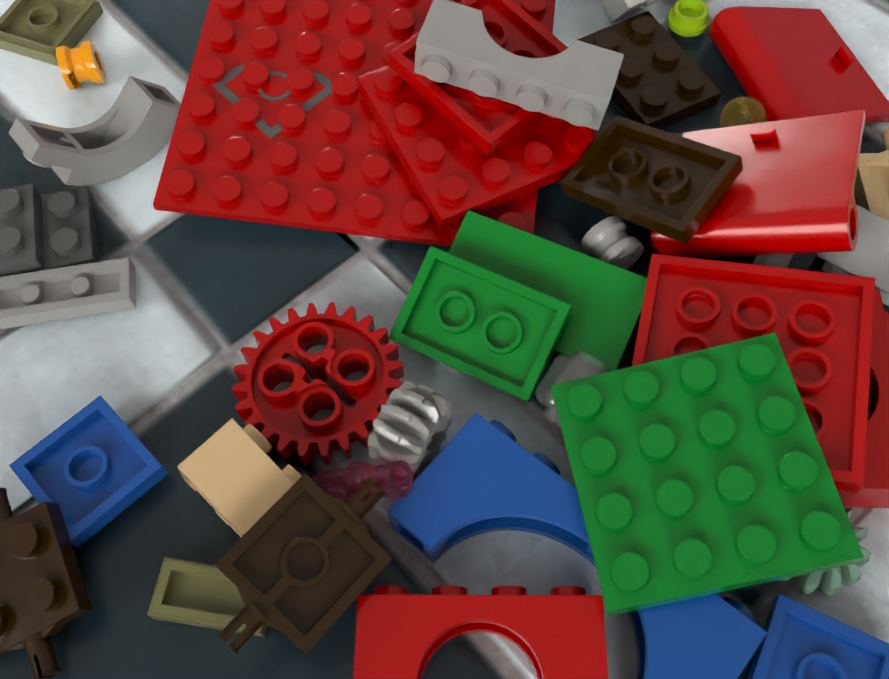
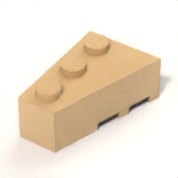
M233 418L177 466L184 481L194 491H197L214 508L215 513L227 525H230L240 537L302 477L289 464L281 470L267 455L272 449L268 440L252 424L249 423L242 429Z

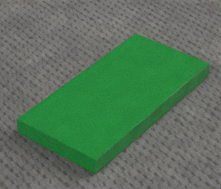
M468 210L448 253L570 304L573 309L553 352L603 373L617 370L641 315L647 277Z

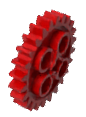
M330 302L324 314H318L315 305L309 303L307 314L303 317H299L293 308H289V322L282 324L277 319L271 317L269 322L273 332L267 335L255 330L253 335L258 347H242L240 350L248 364L237 365L233 369L240 381L232 386V392L237 401H240L235 405L236 411L241 420H246L244 426H247L249 423L252 424L268 440L272 448L277 445V451L284 461L295 450H298L303 465L307 466L314 452H320L325 465H330L333 450L339 448L349 460L352 458L351 444L355 441L369 449L368 432L374 428L372 422L378 417L381 405L386 404L391 392L403 384V382L399 381V379L404 377L402 362L397 361L399 359L398 346L396 343L388 344V330L385 327L375 330L373 316L368 315L357 322L355 307H349L342 316H339L333 302ZM314 346H326L320 352L307 353V351ZM291 357L297 362H299L300 365L297 366L295 363L286 360L285 358ZM356 371L367 373L365 377L357 381L345 379L349 374ZM307 374L310 375L313 379L311 383L309 381ZM327 380H329L331 389L325 383ZM293 382L292 385L284 391H272L274 387L279 383ZM341 397L348 402L356 404L349 407L341 402L339 398ZM331 409L334 411L326 420H311L313 414L319 410Z

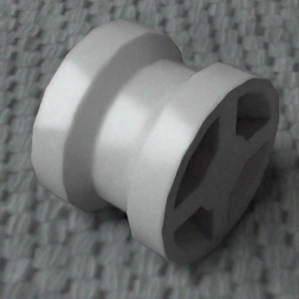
M618 216L607 217L598 222L585 234L581 242V248L588 256L595 257L625 270L629 269L640 258L644 250L643 244L637 237L628 236L626 233L627 227Z

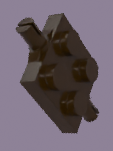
M305 473L214 564L238 588L242 601L246 605L221 632L217 633L218 637L226 643L243 624H246V627L228 645L233 652L237 654L238 650L265 624L268 627L283 632L306 655L393 559L371 538L362 520L376 503L386 495L385 490L379 486L364 502L361 501L376 485L377 482L374 479L367 477L360 487L343 502L326 494Z
M0 488V658L15 650L26 649L34 679H50L62 672L61 668H59L51 639L68 622L93 609L59 504L44 501L18 516H13L7 496V489Z

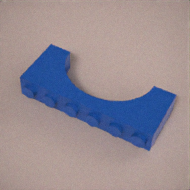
M475 413L387 511L391 528L433 564L442 554L465 539L487 532L509 530L530 532L551 538L573 549L595 566L576 487L560 476L559 468L549 458L537 452L532 455L517 444L516 437L504 424L497 420L488 422L478 413ZM716 593L627 612L632 624L637 647L636 679H737L768 633L754 623L756 620L755 616L746 606L730 597L721 598Z

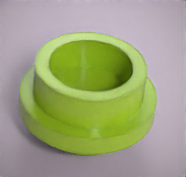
M678 0L675 6L669 10L667 17L669 28L683 37H693L704 33L710 22L708 6L702 0Z

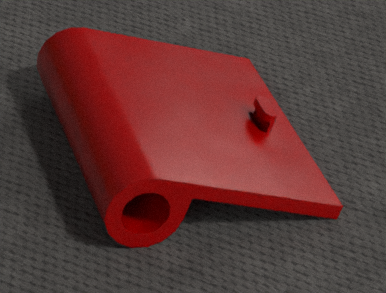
M737 6L723 9L714 17L708 30L709 37L764 122L864 110L865 123L889 122V101L820 9Z
M864 110L684 132L682 136L684 138L741 156L743 171L687 244L651 230V243L654 250H659V253L662 255L689 258L854 251L858 237V214L854 187L866 118Z

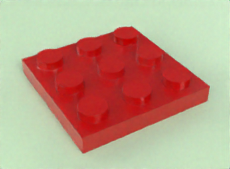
M463 0L459 3L481 10L483 22L490 37L500 47L513 54L528 58H545L561 53L568 48L513 0ZM420 31L389 53V66L487 155L540 114V112L527 111L518 105L500 99L479 96L473 91L454 85L434 82L426 76L414 73L416 40Z

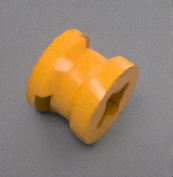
M92 40L82 41L79 47L71 49L66 45L56 47L58 66L70 90L80 88L84 82L91 81L95 84L106 82L101 57Z

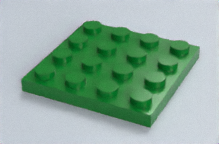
M775 332L551 385L608 616L856 564L863 558Z

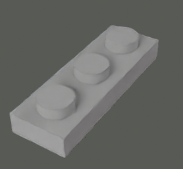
M129 257L0 277V329L136 308V271Z

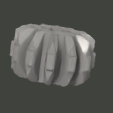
M407 381L399 388L394 389L386 404L381 405L378 417L372 422L374 428L368 437L369 458L379 463L381 468L392 474L396 473L399 476L402 475L412 479L418 477L432 462L434 456L439 454L440 446L447 438L446 432L452 423V403L441 397L440 393L423 384L417 385Z

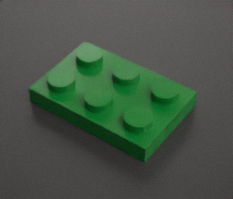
M430 246L388 339L530 403L573 308L570 304Z

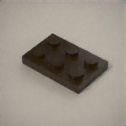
M649 11L577 39L624 54L611 97L632 121L661 130L718 104L721 95L719 89Z
M615 115L560 184L566 196L687 244L743 171L742 158L739 155Z

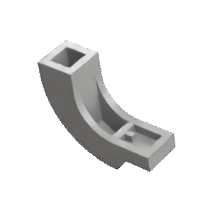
M129 76L114 105L102 117L90 124L76 128H62L16 117L9 135L22 149L23 155L28 161L43 168L51 167L65 185L84 186L101 184L127 175L156 156L172 138L181 104L165 87Z

